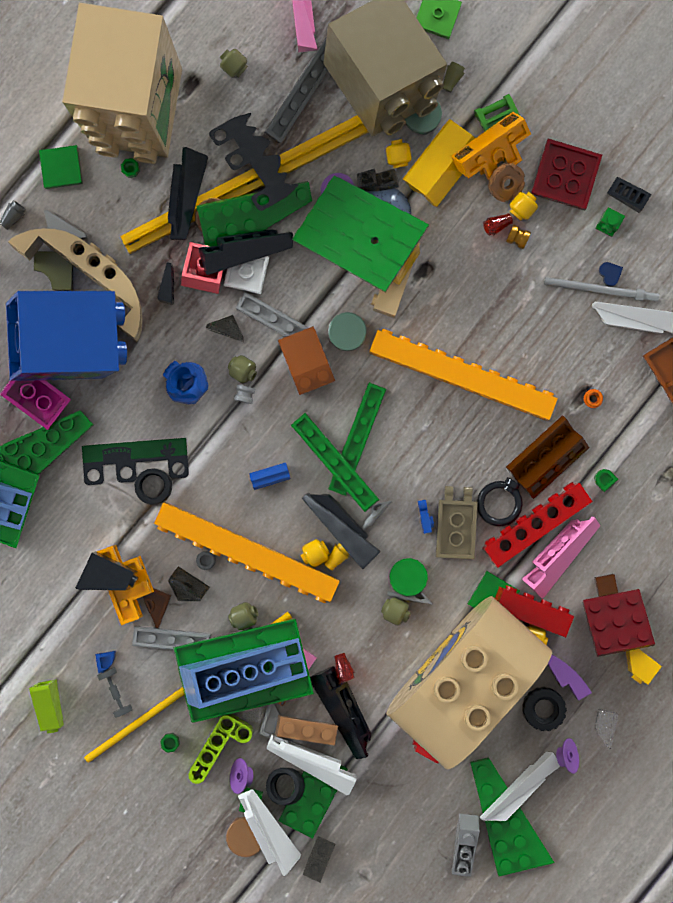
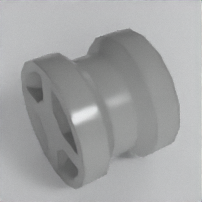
M237 385L236 389L238 391L234 396V400L252 404V394L255 393V389Z

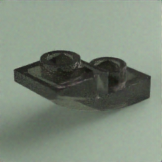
M395 168L376 173L375 169H371L357 174L358 187L364 191H382L399 187Z
M318 836L304 869L303 876L321 883L336 844Z

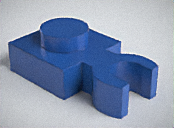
M426 500L418 501L422 530L424 534L432 532L431 528H434L433 517H429Z

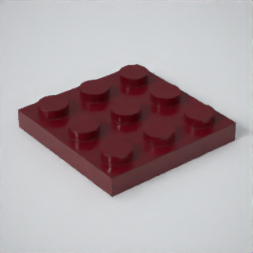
M548 138L531 194L585 211L602 154Z
M640 589L583 600L582 603L597 657L655 645Z

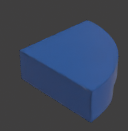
M115 651L95 654L98 673H102L111 667L115 660Z

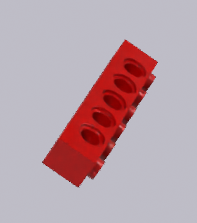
M573 482L563 487L565 491L561 494H553L548 498V503L543 506L542 504L537 505L532 509V514L529 516L523 515L517 519L515 526L511 528L509 525L500 531L502 535L496 539L494 536L488 539L483 549L495 567H500L593 501L580 483L574 484ZM566 496L572 499V504L569 507H566L563 503V499ZM550 507L556 509V515L553 518H550L547 514ZM534 518H538L541 521V525L537 529L532 527V520ZM519 529L525 531V537L521 540L516 537V532ZM503 540L509 542V548L505 551L500 548V543Z

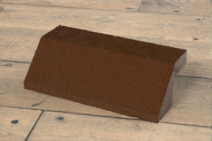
M562 415L508 464L506 468L513 478L534 499L590 447Z

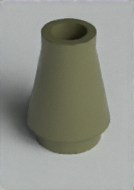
M451 62L447 66L443 81L444 90L452 92L453 88L465 74L463 66L455 62Z

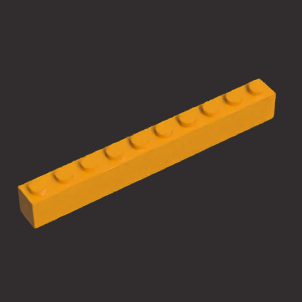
M377 330L369 354L545 421L550 420L558 399L553 397L554 394L546 390H543V392L535 390L536 387L531 384L525 383V386L521 385L515 378L507 376V379L500 377V373L494 370L484 371L482 366L471 363V365L466 364L464 359L454 356L450 358L446 356L447 353L436 349L434 352L429 350V346L418 342L416 345L411 343V339L400 336L398 338L392 336L393 332L389 330Z
M163 502L154 524L158 525L157 529L165 533H168V531L176 533L175 537L183 541L186 538L192 540V545L201 549L204 546L210 548V553L221 556L223 554L228 556V561L238 564V562L246 564V569L253 572L257 569L263 572L262 576L271 580L275 577L281 580L280 584L290 588L293 585L298 588V592L308 596L311 593L316 596V600L322 603H326V601L331 602L340 582L339 579L166 502Z

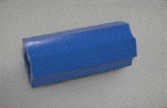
M286 462L249 473L254 490L291 479Z

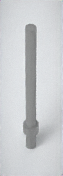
M545 277L544 285L631 297L639 301H643V299L659 300V294L645 292L643 289L630 290Z

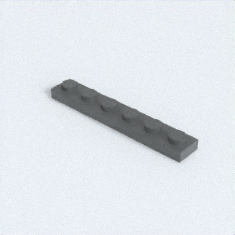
M327 37L323 40L264 132L279 144L282 143L328 72L323 64Z

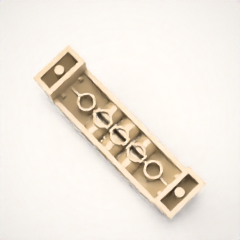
M46 228L29 230L9 240L8 243L14 250L29 261L40 247L46 244L103 289L115 291V298L131 309L125 317L124 325L119 326V328L135 342L140 339L143 318L138 295L129 278L117 267L116 261L107 254L103 256L95 244L92 242L87 244L79 237L66 231ZM80 250H84L83 254L77 255ZM100 262L98 266L92 267L93 263ZM109 274H116L112 279L107 278Z

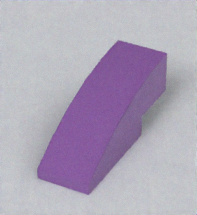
M553 654L551 655L547 665L561 687L568 684L577 700H581L592 693L583 679L570 666Z

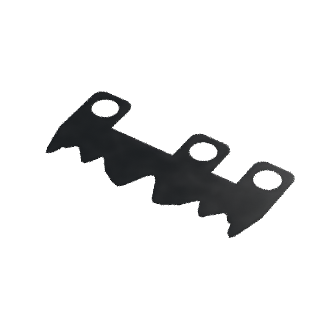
M251 113L234 117L209 132V136L217 146L234 138L240 148L226 155L225 160L232 170H238L248 163L252 165L266 188L254 194L251 199L257 209L263 211L286 198L299 184L290 185L285 183L287 173H278L281 165L280 155L263 156V152L270 144V141L262 136H253L257 128L246 125L247 119L251 116ZM218 130L226 132V138L222 141L216 140L214 137L215 132ZM235 154H239L243 158L242 163L239 165H233L230 161L231 157ZM261 194L267 195L269 197L268 204L259 205L257 197Z

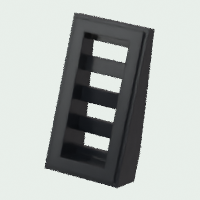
M616 177L607 192L608 195L638 213L642 211L652 195L619 177ZM618 185H622L620 191L616 193L615 190ZM627 188L629 189V191L624 197L622 196V193ZM632 192L635 193L633 199L630 200L629 197ZM640 196L642 197V199L638 204L636 203V200Z
M167 262L157 299L162 303L174 305V268L172 263Z

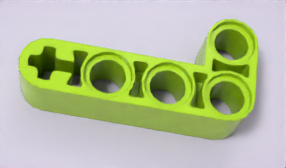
M234 714L221 716L189 771L190 781L200 784L205 780L229 737L240 743L249 742L253 735L252 726ZM228 718L232 721L233 725L225 727L222 721ZM242 728L247 729L249 736L242 737L239 734V730ZM218 735L222 737L223 742L216 744L213 741V736ZM203 753H211L213 759L210 761L205 760ZM200 765L204 766L201 771V775H199L198 777L195 776V773L198 771Z

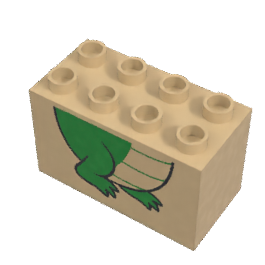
M79 2L62 103L72 115L73 122L77 123L81 128V133L85 134L89 139L88 143L96 146L95 152L97 154L117 158L119 150L134 152L133 159L150 164L156 163L157 156L168 158L182 66L163 16Z

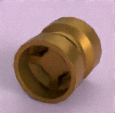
M513 225L506 242L509 244L516 242L515 244L518 248L524 249L531 232L528 230L523 231L519 226Z

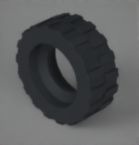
M537 687L525 696L522 711L525 719L533 728L540 731H551L552 729H557L563 723V720L566 718L567 708L565 707L566 703L563 697L557 691L549 687ZM540 700H549L553 704L554 712L549 718L537 716L535 706Z

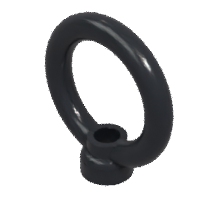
M507 477L505 481H494L483 487L477 498V510L481 518L493 526H506L513 523L519 517L523 506L522 496L518 490L520 484ZM498 488L510 492L515 500L513 512L503 519L491 517L484 506L487 494Z

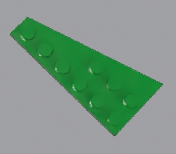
M309 182L296 183L299 184L298 187L286 198L263 211L258 210L251 199L256 193L196 206L204 244L206 246H218L217 237L267 229L312 202ZM261 194L257 197L259 205L268 204L269 197L267 195Z
M80 410L54 422L48 430L41 427L36 431L1 445L0 460L36 474H41L94 424Z
M489 757L470 762L482 813L508 788ZM520 807L506 821H485L498 877L554 863Z

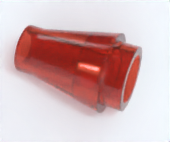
M509 213L489 217L483 222V227L487 235L495 236L504 228L513 224V219Z
M345 653L334 656L336 675L340 683L354 679L355 672Z

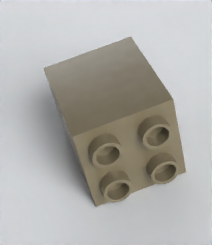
M372 0L328 24L323 64L372 137L382 131L386 135H392L405 125V118L414 113H417L419 117H424L436 109L438 106L436 101L438 94L444 87L442 81L447 62L404 0Z

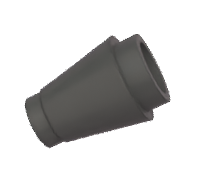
M14 200L12 203H8L1 217L0 225L8 230L25 215L26 209Z

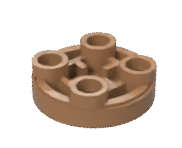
M246 817L236 818L230 824L226 834L229 849L241 857H250L257 854L261 848Z

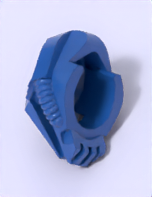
M174 361L164 370L163 376L167 379L166 391L174 402L196 404L208 390V380L204 368L196 363L185 362L179 364L177 361Z

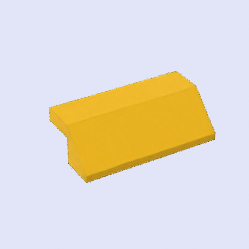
M449 119L407 172L403 180L413 191L421 193L433 206L437 207L462 175L457 170L451 155L470 143L475 137Z

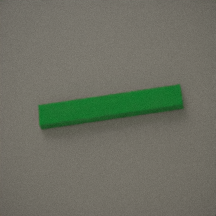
M370 382L341 454L355 471L386 392L385 388ZM333 476L328 489L346 496L347 491Z
M306 413L291 424L294 430L364 512L368 511L380 500Z

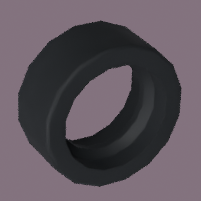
M156 468L146 469L141 472L134 484L137 497L142 502L150 505L166 501L172 491V481L169 475ZM151 475L159 476L165 485L164 492L157 498L148 497L142 489L143 481Z
M278 768L269 775L266 781L267 795L277 805L297 803L302 798L305 790L302 775L293 768ZM282 775H289L294 780V792L289 798L280 797L276 789L278 778Z

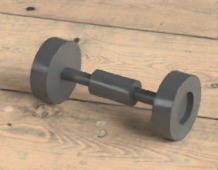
M115 667L98 674L97 677L99 681L107 678L109 682V690L120 708L113 712L114 717L117 718L129 713L133 709L131 704L123 707L121 703V695L110 677L117 673Z

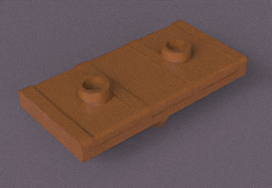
M672 337L644 354L643 358L673 404Z

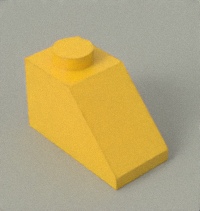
M640 649L626 651L628 671L633 674L631 678L639 684L644 682L649 685L662 666Z

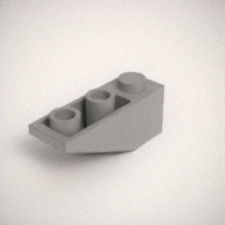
M459 814L452 865L453 875L471 877L480 832L479 816Z

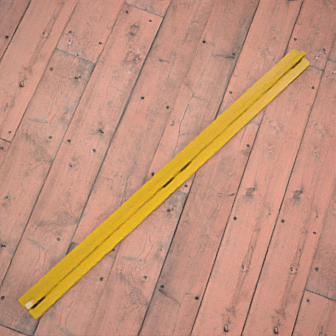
M357 115L280 154L281 165L278 173L286 172L288 174L369 132ZM254 168L198 196L191 223L195 221L196 206L208 198L224 200L247 195L265 186ZM168 212L120 236L129 254L171 234Z

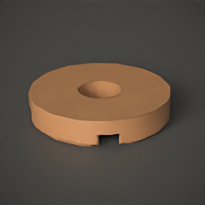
M505 163L496 168L489 179L488 185L492 196L502 202L513 200L524 188V172L520 167L512 163ZM510 179V184L504 187L505 181Z

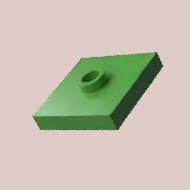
M422 0L416 18L426 32L450 39L462 2L458 0Z

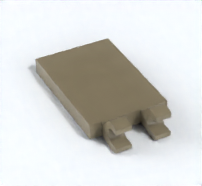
M445 486L444 500L439 499L436 557L475 558L478 502L472 501V487H464V500L462 501L453 500V486Z

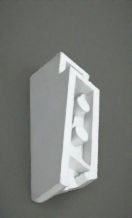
M271 735L267 750L345 795L350 794L357 775L340 769L341 760L276 735Z

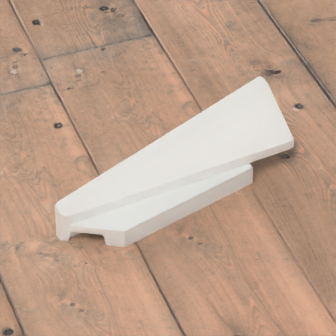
M602 302L592 303L593 309L598 312L605 325L663 334L666 331L673 334V312Z
M545 752L479 818L484 821H506L546 780L545 778L560 767L554 753Z
M254 790L238 795L245 810L246 820L268 864L277 862L282 875H287L300 859V852Z

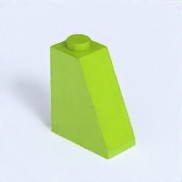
M57 679L38 682L31 686L29 691L40 731L47 730V733L58 732V728H61L64 723Z

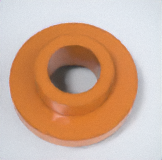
M588 390L584 394V403L589 408H597L603 402V395L599 390ZM591 395L596 397L595 402L590 401Z

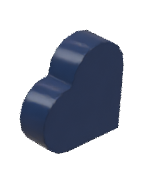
M610 262L601 264L598 271L603 277L604 284L609 287L616 285L623 267Z

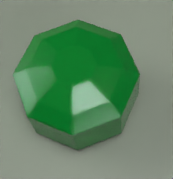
M133 158L125 159L121 164V172L128 178L136 177L140 172L139 163Z
M174 733L165 734L160 741L161 748L167 753L175 752L180 745L179 737Z

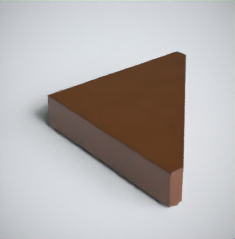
M153 588L154 592L143 596V600L153 619L155 628H159L172 595Z

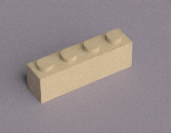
M412 266L400 285L392 282L386 293L380 290L378 295L374 294L371 303L374 306L373 311L395 318Z

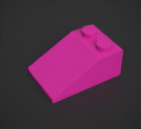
M46 380L9 381L0 392L2 397L47 430L71 400Z

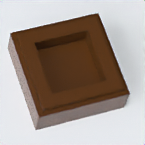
M615 574L594 577L599 597L618 593Z

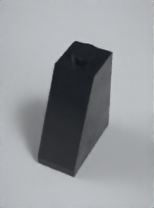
M95 551L91 553L75 588L78 590H128L130 587L133 588L138 580L136 576L138 571Z

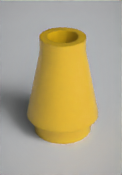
M340 543L338 545L335 544L328 560L324 564L333 571L338 565L348 559L350 555Z

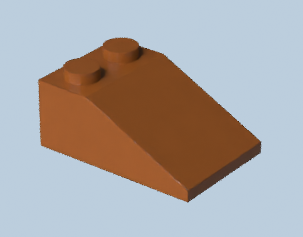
M314 326L278 340L299 395L335 381Z

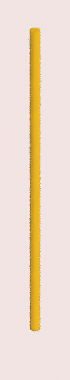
M286 612L271 624L290 620L292 616L289 612ZM183 687L84 757L88 763L185 695Z

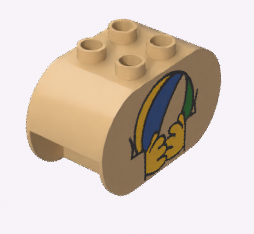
M490 596L479 603L457 625L407 681L389 705L386 715L445 769H451L467 758L534 684L547 666L552 650L493 596Z

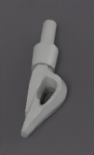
M392 501L373 505L371 507L372 514L364 521L365 524L361 528L365 531L368 526L371 527Z
M390 591L387 596L397 597L403 601L433 604L423 592L420 593L423 596L422 599L416 596L405 597Z

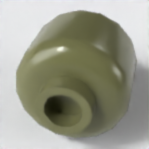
M227 49L220 56L222 60L220 68L231 78L235 76L239 78L248 67L246 65L247 58L237 49H232L231 51Z
M243 355L233 357L228 364L229 375L242 384L253 381L257 375L255 362Z
M397 597L387 599L381 610L383 618L397 626L402 624V622L406 623L411 615V612L408 611L409 604Z
M243 602L233 607L228 617L233 628L245 630L256 624L259 614L254 605L251 606L248 602Z

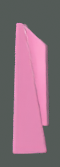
M292 0L298 53L316 51L317 45L313 35L315 34L311 0Z
M591 517L590 520L586 521L571 520L532 561L536 568L523 577L522 580L539 597L543 599L599 529L600 524L596 518Z

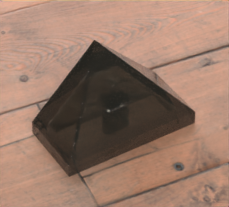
M233 315L206 325V329L244 342L245 338Z
M179 566L168 579L178 601H201L210 588Z

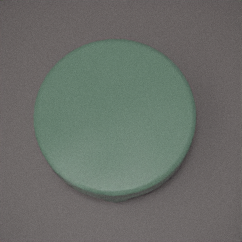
M438 103L436 109L424 117H419L417 113H414L405 118L407 127L413 132L422 135L432 132L441 121V106Z
M345 312L333 318L329 325L328 334L331 343L337 349L352 351L363 344L367 329L361 317L354 313Z

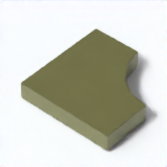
M37 251L34 255V271L42 272L49 278L52 290L72 291L73 265L54 251Z

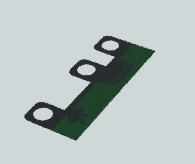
M186 438L82 446L83 473L86 485L102 484L104 481L103 465L116 464L117 481L120 483L136 480L135 462L168 460L169 476L171 478H186L189 475ZM179 462L184 465L185 470L181 475H176L173 472L172 467L175 463ZM123 467L131 468L132 476L130 478L124 479L121 477L120 470ZM96 469L99 471L100 477L97 481H90L87 475L90 470Z

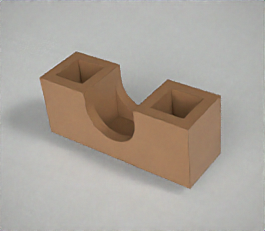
M278 715L275 735L335 746L338 726L331 723L307 721Z

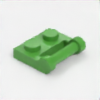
M510 94L503 96V99L489 106L474 110L475 116L484 132L512 112L520 116ZM504 106H507L509 108L508 110L487 120L485 118V115L494 112Z

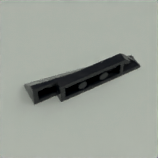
M183 147L182 165L173 164L168 209V223L171 224V240L187 239L208 161L207 155L188 147Z
M269 229L217 237L218 246L199 248L204 271L209 275L293 248V233L278 234L277 230Z
M307 493L302 497L303 501L362 569L381 552L366 540L369 535L330 494L318 495Z
M335 666L310 676L313 688L335 725L338 726L339 732L356 759L367 758L369 753H367L366 747L367 742L371 741V732L348 682L340 684Z

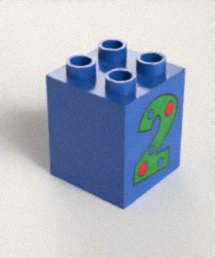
M17 291L6 302L10 381L103 379L118 372L119 365L126 364L125 341L117 340V326H123L125 322V307L123 302H115V291Z

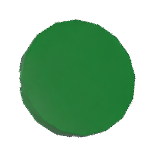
M412 558L396 562L389 575L393 590L405 597H414L420 594L428 581L424 565Z

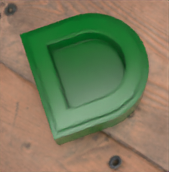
M607 469L599 470L594 477L596 485L602 492L608 490L619 480Z

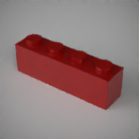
M506 585V588H502L499 586L495 599L513 616L521 621L565 638L567 637L574 616L569 614V609L562 606L556 609L551 607L552 603L541 599L538 602L534 600L535 596L524 592L523 595L516 593L517 589Z

